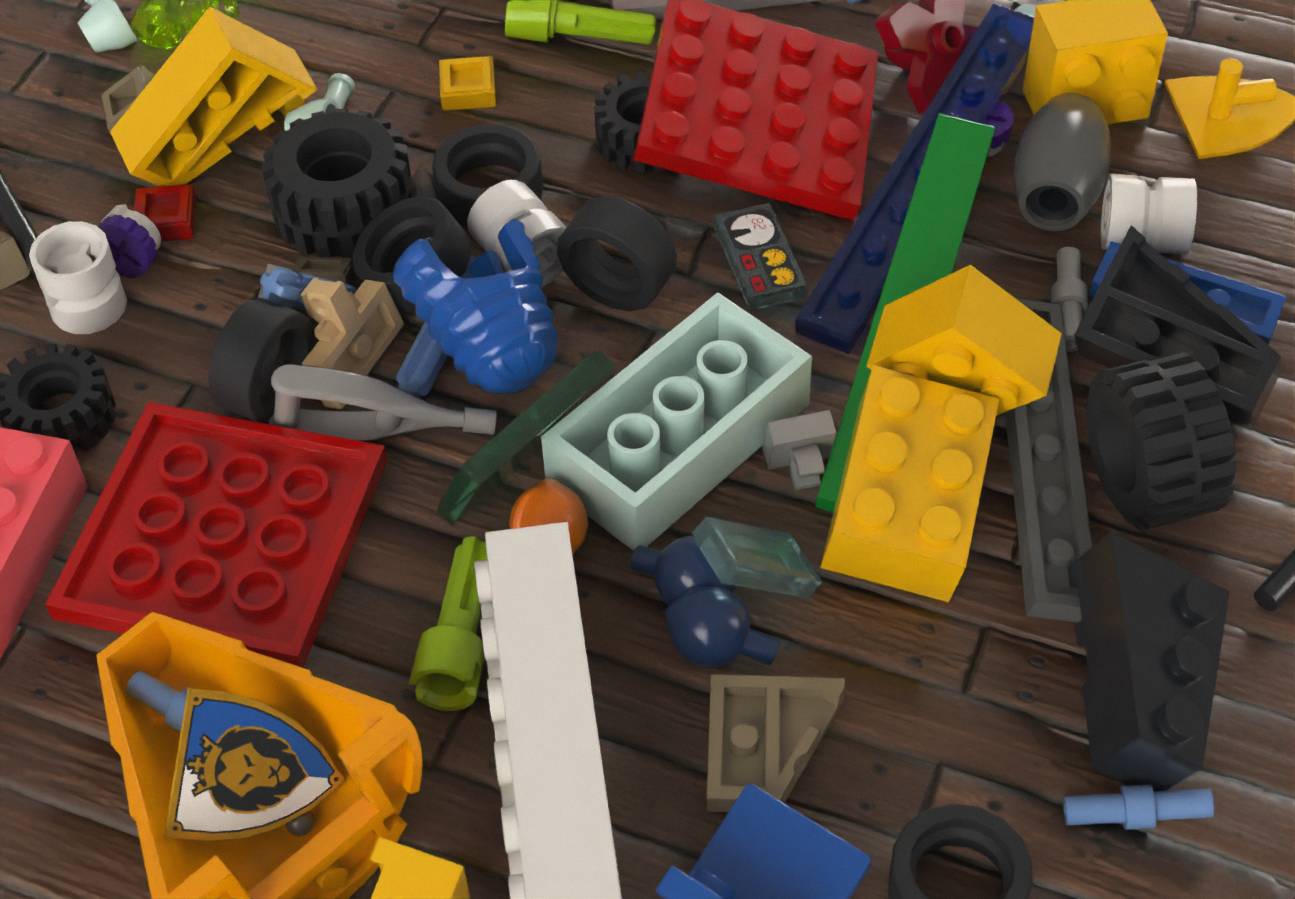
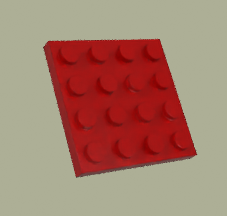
M668 0L633 160L854 221L862 201L879 51L812 33L803 28H794L759 18L750 13H742L710 4L702 0Z
M148 402L45 604L51 619L124 634L148 614L155 612L240 640L247 650L304 668L388 462L385 446Z

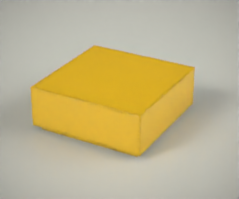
M493 56L439 60L442 111L496 107Z

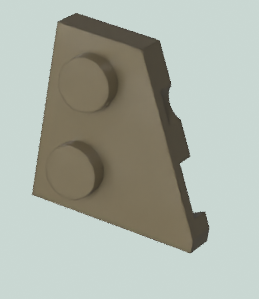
M711 674L707 812L729 813L745 786L749 784L757 786L785 803L844 701L845 678Z

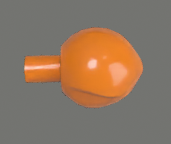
M547 478L528 488L516 499L511 509L509 527L510 529L568 522L573 555L581 548L586 539L589 527L588 514L582 499L577 493L553 478Z

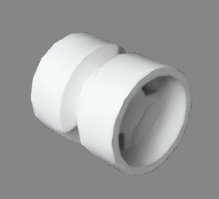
M1109 174L1106 180L1101 214L1102 249L1107 250L1111 241L1121 244L1130 226H1133L1158 253L1188 255L1196 224L1197 186L1195 179L1159 177L1151 187L1146 184L1142 176Z
M507 180L487 189L476 200L470 210L467 219L470 235L485 251L492 250L497 253L504 271L509 272L512 269L498 240L499 231L512 219L522 222L525 226V234L533 241V252L539 260L538 271L544 277L542 286L552 282L563 272L557 256L558 238L566 229V226L552 211L547 210L543 202L523 182Z
M83 221L65 222L47 229L32 243L29 253L31 264L40 288L43 291L52 320L61 330L73 334H92L105 330L118 321L125 312L127 298L119 274L115 270L116 265L106 235L100 228Z

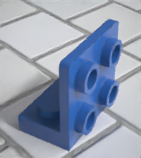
M749 784L745 786L689 875L672 865L655 891L662 899H851L870 869L871 860L863 851L757 786Z

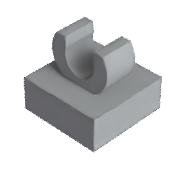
M830 410L767 423L762 449L768 470L789 466L795 490L816 487L821 484L819 474H823L825 471L823 459L829 458L836 436V429Z

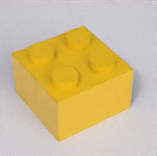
M1067 0L1036 5L1023 84V93L1033 115L1053 97L1066 93H1075L1095 101L1102 109L1107 125L1149 118L1168 35L1151 0Z
M970 264L885 305L866 367L872 369L874 365L1000 398L997 416L1047 396L1062 333Z

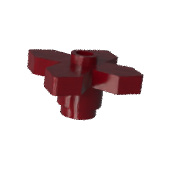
M919 0V6L910 1L895 3L875 19V26L884 42V49L888 60L893 65L905 71H910L906 89L920 115L938 113L955 98L956 72L964 76L980 75L998 60L999 54L988 30L962 24L967 0Z

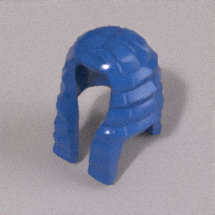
M512 219L499 231L498 240L512 271L505 272L498 254L490 250L477 258L469 268L472 278L465 279L454 274L440 261L427 240L418 239L398 259V263H396L393 271L394 282L401 288L403 298L415 304L416 316L428 324V332L431 338L441 342L443 352L454 358L455 370L465 373L469 384L481 386L490 393H519L536 383L557 357L559 332L553 325L554 313L547 306V297L541 290L544 277L538 271L539 260L533 252V241L525 234L524 224Z

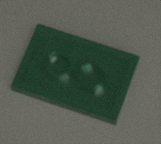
M601 350L598 352L594 351L461 466L438 503L437 512L451 527L455 525L542 448L541 436L599 390L616 365Z

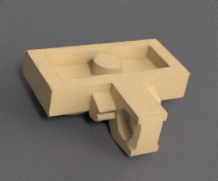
M313 278L301 293V297L308 315L319 323L314 329L315 337L319 341L301 364L302 366L333 369L367 376L404 325L385 282L365 280L355 294L351 292L348 293L342 281L331 282ZM321 400L324 407L342 410L346 405L344 403Z

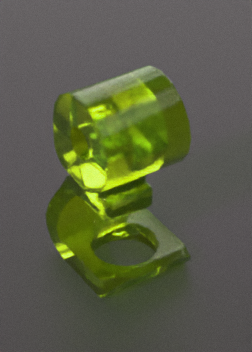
M141 0L132 18L131 27L137 38L147 45L157 48H174L178 46L183 35L191 31L209 7L218 10L219 0H203L202 3L199 0L190 2L188 0ZM221 0L224 14L238 21L240 10L236 0Z

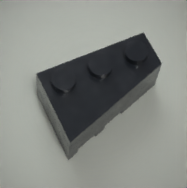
M1130 226L1074 334L1079 355L1108 368L1174 352H1184L1191 355L1194 362L1198 361L1205 369L1209 378L1212 379L1224 403L1230 422L1252 431L1279 378L1281 356L1221 303L1217 304L1190 281L1188 274L1176 264L1172 265L1146 242V238L1133 226Z
M1111 531L1067 567L1069 586L1078 588L1082 620L1074 625L1076 642L1079 646H1085L1089 681L1082 685L1092 768L1127 786L1151 784L1153 791H1166L1203 768L1230 591Z

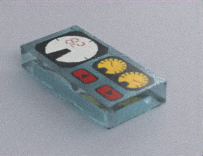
M770 203L715 215L716 234L749 311L806 298V281Z

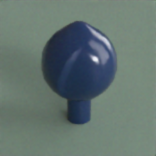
M689 535L676 539L662 551L639 545L631 556L630 564L632 570L654 576L658 592L668 606L689 590L699 586L715 585L726 588L731 592H734L737 587L735 564L728 550L719 542L704 535Z
M715 585L696 587L673 601L665 612L670 640L676 652L686 661L699 667H723L734 662L739 654L770 666L780 645L779 640L750 629L751 617L745 604L737 595L726 588Z

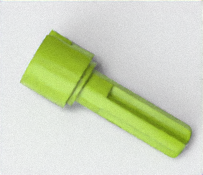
M511 0L507 3L505 18V37L547 43L549 38H554L555 33L648 45L653 42L656 29V17L652 14L580 5L579 3L559 0Z
M476 536L465 537L463 543L456 547L437 626L431 627L422 633L408 683L416 685L417 701L427 707L441 711L462 710L474 703L484 666L483 642L476 635L481 615V603H479L474 562L488 560L486 542L480 541Z

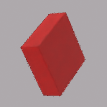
M193 184L136 188L134 211L145 215L155 224L160 233L161 241L194 239L197 197Z

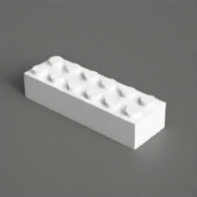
M568 522L485 532L488 560L475 561L474 564L479 603H481L482 611L481 630L489 676V679H487L488 695L496 740L494 742L496 769L503 807H501V817L510 875L508 876L510 899H621Z

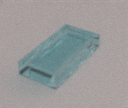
M705 517L692 532L695 542L723 584L809 597L822 583V580L789 533Z

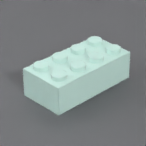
M717 292L541 436L545 479L553 478L577 493L585 505L588 517L634 551L639 545L647 547L763 445L768 422L795 417L809 405L812 356Z

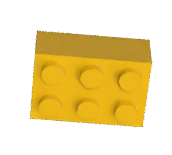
M873 365L859 404L820 568L949 602L967 565L1000 398Z

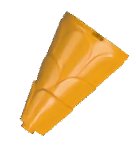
M155 612L148 614L96 655L111 745L121 757L130 816L137 824L152 899H348L379 868L378 863L370 860L378 838L382 837L396 843L407 825L399 815L408 793L419 792L423 761L421 745L414 725L404 714L397 711L395 705L315 677L308 669L247 650L240 640ZM138 671H144L178 691L185 688L220 691L261 701L294 719L324 747L345 780L310 810L314 818V826L304 836L292 835L284 824L277 829L243 839L200 841L166 838L164 833L181 733L166 725L164 715L127 695L126 688L131 677Z

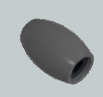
M1066 93L1053 97L1032 117L1020 138L1014 160V189L1022 215L1037 228L1047 231H1063L1074 227L1095 205L1105 186L1111 162V136L1102 109L1092 99L1075 93Z

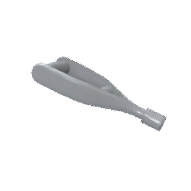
M290 364L278 367L271 377V385L275 390L274 415L269 420L271 425L363 442L375 441L425 428L446 426L463 427V432L494 435L496 410L465 407L464 411H457L438 407L381 380L365 375ZM301 398L344 403L375 411L300 409Z

